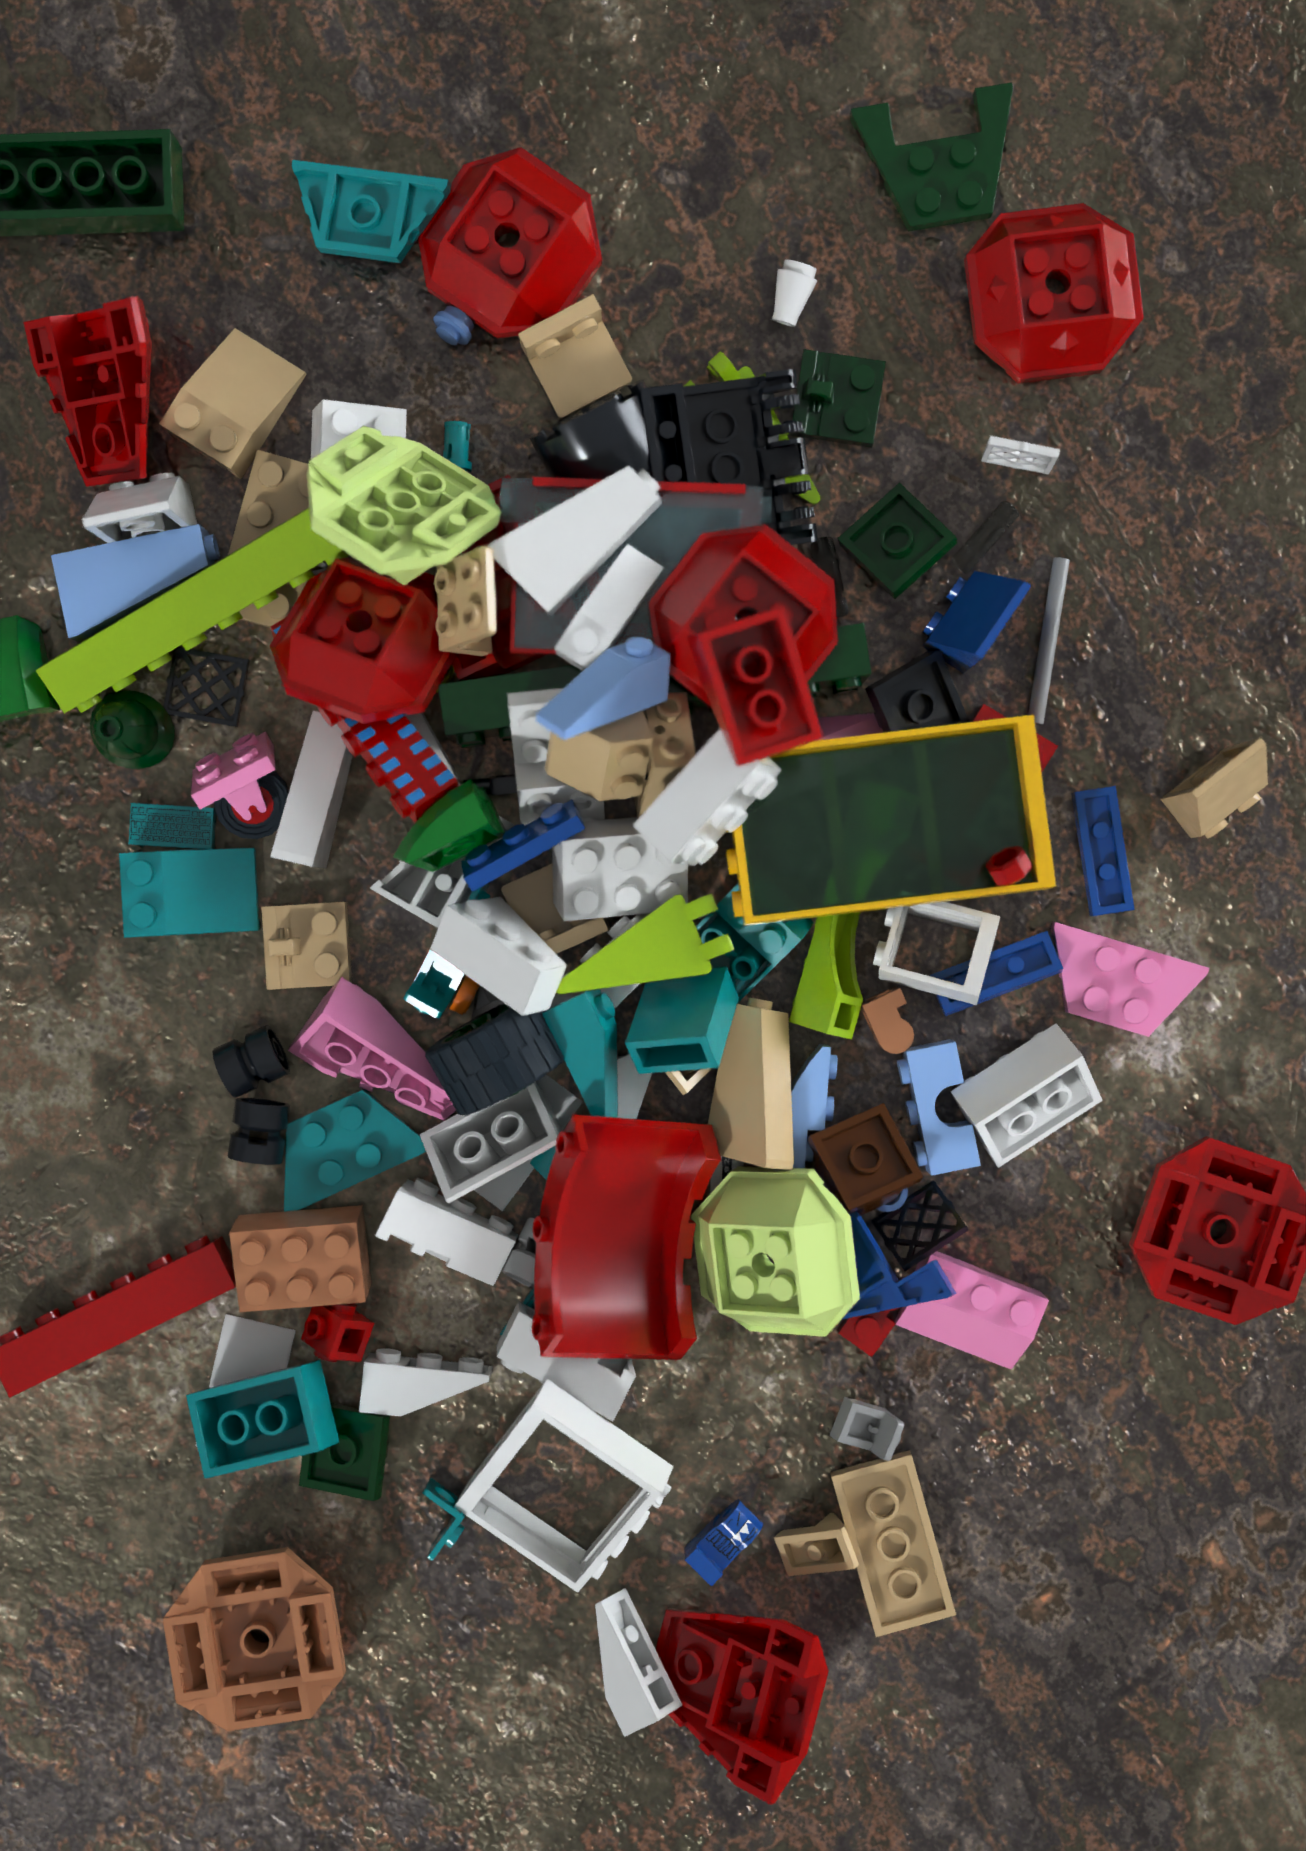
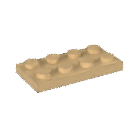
M257 450L228 555L309 507L307 463ZM308 580L295 588H292L289 582L275 590L279 597L260 609H256L253 603L240 610L243 616L241 620L270 628L287 617Z
M910 1450L894 1454L890 1461L876 1459L830 1472L844 1525L859 1563L857 1571L875 1636L879 1637L955 1616V1608Z

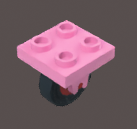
M266 731L258 736H255L254 733L247 734L233 743V749L220 756L217 753H211L195 764L196 768L192 770L191 796L199 809L214 803L219 821L229 832L241 838L260 839L272 835L278 830L289 791L286 782L274 771L276 770L274 745Z

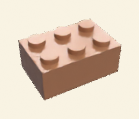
M363 1205L238 1215L229 1235L239 1312L366 1302L372 1282Z

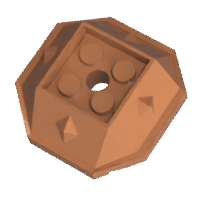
M288 1547L205 1560L163 1618L176 1703L190 1711L195 1710L208 1721L226 1731L311 1719L346 1672L333 1587ZM259 1629L264 1631L269 1641L264 1643L256 1641L251 1635V1630Z

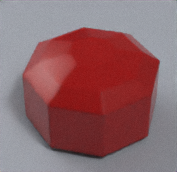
M1012 846L995 853L987 862L986 868L996 885L1003 886L1012 885L1022 880L1032 868V864L1021 846Z

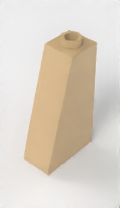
M748 997L747 1005L737 1004L717 1071L708 1125L713 1126L720 1156L764 1168L793 1170L794 1146L788 1013L772 1010V1001Z

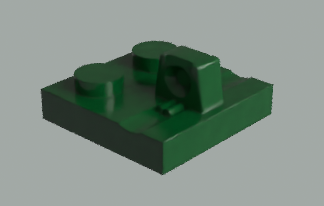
M803 349L796 394H799L800 405L794 407L792 420L802 421L803 432L790 435L872 448L886 361Z
M900 482L837 538L839 545L894 599L901 595L957 544L956 536Z
M331 1403L340 1443L319 1452L302 1455L299 1486L376 1501L382 1495L385 1459L387 1458L389 1445L387 1441L390 1415L359 1412V1408Z

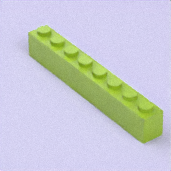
M308 507L46 662L35 671L64 714L75 707L82 713L102 701L99 693L112 686L115 692L124 689L137 680L133 673L147 666L150 672L158 669L172 660L169 652L182 645L186 651L192 649L207 639L204 631L218 624L221 630L226 629L243 618L240 610L252 603L256 609H260L279 597L275 591L279 587L289 582L292 588H295L315 576L311 570L313 567L324 561L329 567L335 559L346 558L350 554L311 530L310 509Z

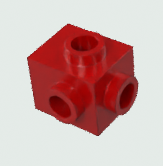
M355 1303L314 1306L311 1308L309 1317L305 1322L301 1340L315 1349L314 1355L322 1360L337 1362L338 1360L361 1362L375 1323L356 1311L357 1305Z

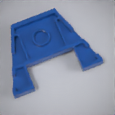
M857 1211L849 1214L851 1216L860 1299L843 1319L945 1299L956 1294L937 1260L931 1261L899 1281L862 1216H859Z

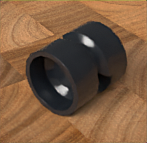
M269 1025L247 1033L243 1043L234 1039L214 1048L212 1051L218 1074L224 1086L234 1098L257 1089L261 1079L271 1083L290 1074L286 1053L278 1036Z
M236 1098L232 1122L238 1126V1131L230 1135L228 1158L253 1164H281L283 1161L285 1139L280 1136V1131L287 1128L290 1105L268 1099ZM250 1130L268 1132L267 1139L249 1137Z

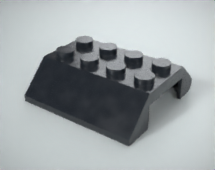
M788 369L765 372L754 378L684 387L682 383L640 388L639 393L646 425L652 478L655 481L746 484V488H762L761 525L766 524L791 545L818 541L816 523L791 527V521L815 517L814 507L802 506L784 511L783 495L804 494L811 490L810 480L785 484V479L809 474L805 438H792L782 441L779 439V436L803 432L802 421L791 420L773 425L771 415L772 410L790 409L800 405L799 394L774 397L773 395L798 388L796 370ZM658 507L656 513L663 562H680L702 533L739 528L740 510Z

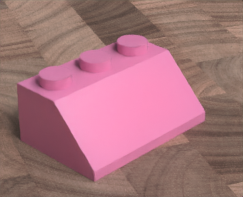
M938 1251L919 1262L915 1271L931 1261L937 1260L956 1294L945 1299L901 1307L895 1320V1325L1012 1369L1034 1340L1049 1300L1039 1290Z

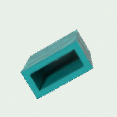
M727 967L712 968L711 972L705 975L645 983L625 1041L638 1074L719 1068L739 999Z

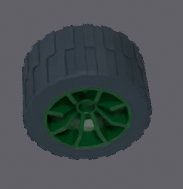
M503 1003L465 1023L428 1048L425 1056L459 1115L476 1113L512 1097L565 1061L542 1014L545 1011L522 1016L506 1003Z

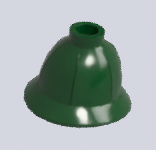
M132 690L113 692L97 703L91 715L90 734L95 746L106 759L118 766L128 769L150 768L162 762L173 748L175 729L169 713L156 699L145 693Z

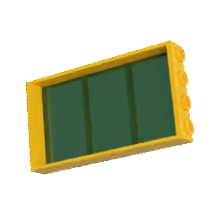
M1034 715L818 740L769 756L782 769L775 778L778 783L769 795L762 800L756 798L745 810L748 813L747 818L732 832L734 848L726 849L729 875L737 874L739 891L731 892L734 917H742L743 926L1039 891L1056 887ZM1021 846L1028 856L1032 868L1022 880L1012 885L997 886L986 868L987 862L995 853L1006 847Z

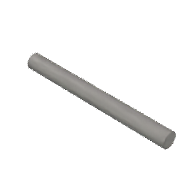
M1055 557L1052 562L1028 715H1034L1035 725L1044 724L1070 562L1066 558Z

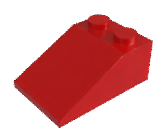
M784 606L769 609L687 636L700 681L736 766H742L823 738Z

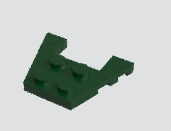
M1012 82L975 88L973 101L978 126L977 133L896 146L888 103L851 109V123L854 129H857L866 145L865 150L871 161L875 162L884 179V186L908 232L991 218L1013 93Z

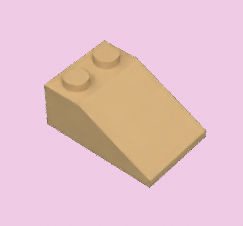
M234 328L180 389L159 425L172 437L239 479H242L255 458L257 450H260L305 378L306 372Z
M1257 738L1224 748L1160 799L1190 838L1202 837L1203 835L1207 839L1211 838L1228 825L1225 818L1233 811L1238 809L1242 813L1261 799L1258 792L1268 785L1266 743L1262 738Z

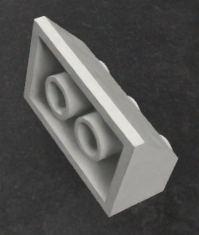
M1057 1023L1045 1031L1035 1034L1031 1040L1011 1053L1001 1056L994 1064L977 1075L964 1080V1083L951 1091L962 1114L968 1122L973 1124L975 1134L998 1168L1103 1101L1083 1055Z
M534 1082L512 1097L469 1115L456 1114L421 1133L420 1137L443 1196L449 1204L554 1147L557 1136L562 1129L547 1096L538 1084Z

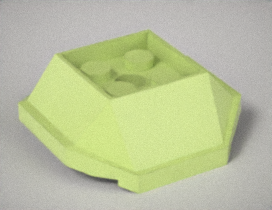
M362 426L309 460L307 483L311 530L379 574H387L402 585H406L432 566L447 564L497 527L501 510L498 504H495L489 485L416 441L397 436H382L380 430Z
M738 1166L729 1172L691 1215V1220H694L696 1223L694 1244L701 1296L714 1304L719 1313L733 1318L749 1331L826 1337L860 1299L851 1216L838 1199L823 1185L824 1181L815 1169L793 1168V1170ZM767 1255L773 1259L774 1264L768 1259Z

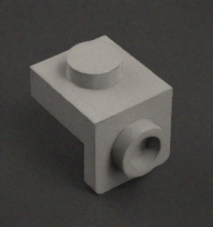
M844 1397L830 1436L837 1442L870 1450L880 1459L890 1461L895 1448L901 1440L904 1422L883 1407Z

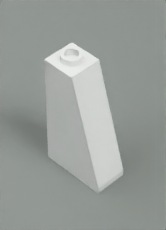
M627 466L495 540L488 547L493 548V558L552 616L662 504L661 498L657 494L661 487L644 469L637 474L630 466Z
M312 711L271 857L306 866L326 868L353 755L341 738V735L344 734L337 724L332 727L329 726L318 711Z

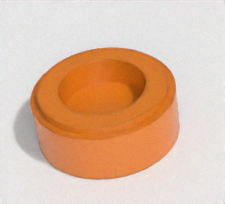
M465 975L449 1009L461 1015L466 1014L480 985Z

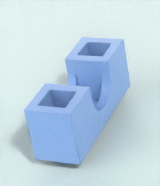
M949 1039L910 1047L902 1053L903 1059L897 1060V1067L901 1084H909L912 1100L905 1101L910 1126L917 1125L920 1141L913 1142L918 1166H925L926 1171L931 1176L981 1166L973 1124L967 1120L955 1123L942 1122L935 1111L936 1098L943 1089L964 1083L956 1042Z

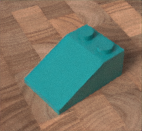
M256 848L119 853L124 938L260 931Z

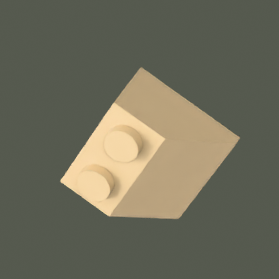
M643 710L565 740L550 731L545 763L547 775L599 801L641 796L653 742V735Z

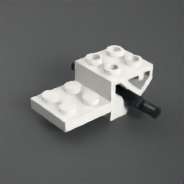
M564 688L507 693L515 774L471 780L476 786L483 787L488 795L517 793L521 824L527 825L539 818L547 807L555 803L564 804L573 799L579 809L583 821L605 820L604 801H599L547 775L545 770L550 730L536 722V713Z

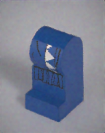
M739 1499L735 1500L721 1514L718 1513L684 1547L685 1561L712 1587L723 1575V1570L757 1537L763 1527V1523Z

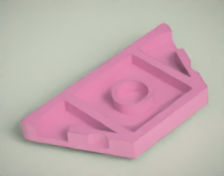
M1052 922L1051 925L1057 955L1063 966V971L1059 973V977L1062 979L1063 984L1062 995L1065 1012L1149 1037L1209 972L1208 967L1057 922Z

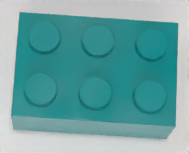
M321 1360L209 1387L186 1395L204 1479L319 1452L340 1443Z

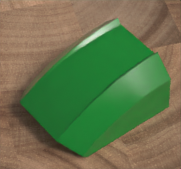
M18 615L0 619V722L32 714H46L60 710L59 705L35 671L49 661L42 630L38 624Z
M470 779L447 793L416 821L403 838L393 858L424 870L435 872L465 857L474 848L480 845H488L502 838L506 829L484 788L476 786Z

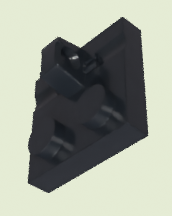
M940 649L928 650L865 688L875 711L876 721L884 733L970 722ZM940 742L926 744V751ZM912 745L891 748L897 763L906 764L913 760Z

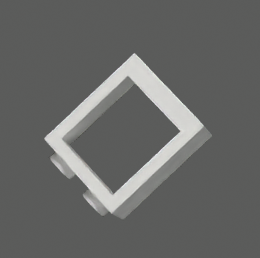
M901 891L900 896L913 895V893ZM948 902L889 908L884 922L885 926L891 927L887 942L879 940L873 965L880 966L879 979L977 1005L1000 916ZM908 914L978 932L964 985L893 967Z

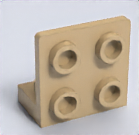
M594 294L518 333L521 348L559 419L568 417L632 383V376L602 321V311Z
M482 546L453 558L447 564L436 566L434 586L437 592L438 617L436 620V631L439 635V651L476 656L492 653L491 635L496 633L493 548Z
M553 863L503 885L501 888L507 904L556 954L610 929L606 917L563 921L553 904Z

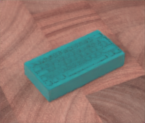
M131 803L128 844L215 849L217 813L215 808L207 807L199 809L198 807Z

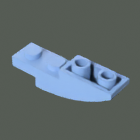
M819 1044L804 1062L791 1084L794 1146L793 1168H805V1161H813L814 1153L807 1142L809 1138L807 1136L808 1130H824L825 1121L833 1120L834 1096H827L828 1080L836 1079L838 1058L837 1055L831 1054V1047L827 1044Z

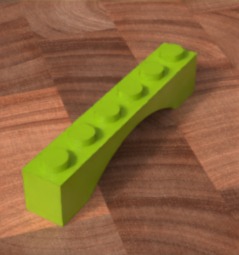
M856 780L842 830L851 902L865 900L868 889L880 868L891 854L909 838L919 803L918 796L896 787ZM833 866L827 879L822 905L837 904ZM860 912L817 917L809 951L804 961V969L797 994L793 1000L789 1018L790 1023L852 1040L863 1002L855 964V938Z

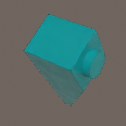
M600 989L588 990L546 1010L542 1014L591 1116L616 1118L618 1116L617 1023L613 1017L615 1016V1008L606 993H602Z

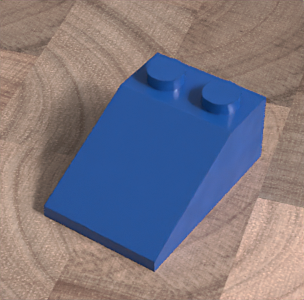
M974 571L967 580L960 576L946 596V598L952 601L943 615L936 611L922 631L928 635L922 646L927 650L940 649L944 661L964 674L984 657L1031 588V585L1022 580Z

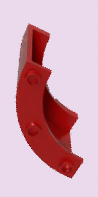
M573 1114L565 1130L559 1132L556 1139V1152L545 1185L540 1216H537L533 1222V1238L536 1241L534 1269L535 1315L532 1320V1335L535 1340H538L541 1357L681 1360L696 1341L697 1334L692 1311L691 1285H683L684 1259H691L696 1223L694 1220H690L694 1200L703 1199L708 1183L721 1161L712 1125Z

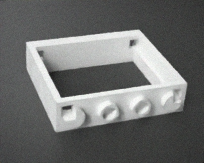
M546 1379L468 1480L454 1507L578 1593L591 1577L599 1579L608 1564L606 1559L610 1555L616 1558L621 1553L629 1539L627 1534L630 1531L635 1534L640 1531L649 1517V1508L652 1505L656 1508L661 1506L664 1497L671 1490V1486L667 1484V1481L674 1466ZM543 1419L640 1486L587 1551L492 1486Z

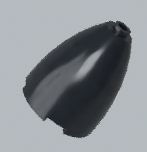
M643 379L628 386L631 394L623 397L620 391L611 393L588 407L559 420L552 425L554 433L547 437L544 430L529 438L552 478L606 479L627 466H630L637 474L644 469L652 477L646 425L639 393L640 388H647ZM656 510L620 548L624 549L629 544L650 559L662 555Z

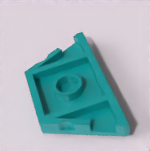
M292 160L293 173L296 175L303 196L301 199L305 213L309 216L314 243L320 253L401 263L450 194L452 187L448 179Z
M365 1089L288 1123L286 1128L284 1211L303 1209L425 1153L426 1150L420 1135L405 1124L401 1117L393 1111H389L380 1103V1100Z

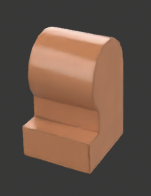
M897 986L864 1000L861 1005V1011L879 1047L892 1054L905 1052L910 1048L914 1040L913 1028L909 1022L900 1017L897 1010L898 1007L907 1004L901 988Z

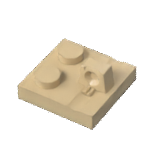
M347 902L262 907L267 990L334 986L341 977L352 983Z

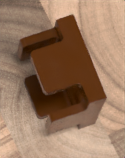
M884 1103L812 1134L807 1140L816 1157V1162L812 1169H815L824 1181L823 1185L838 1199L848 1214L857 1211L859 1216L890 1203L898 1197L902 1190L919 1183L923 1179L918 1165Z

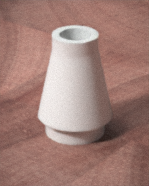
M784 260L782 269L777 270L773 321L796 327L798 317L817 283V280L814 279L816 268L798 261Z

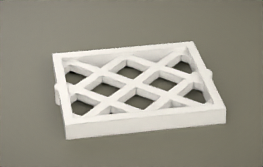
M990 436L982 454L981 462L1049 475L1059 458L1060 449Z

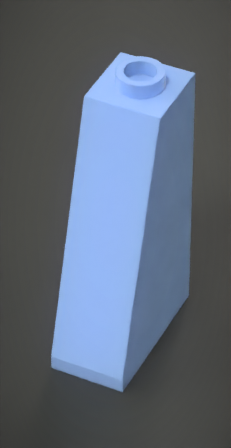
M200 524L51 555L68 638L79 643L214 564V560L220 559L215 535H209L205 528Z

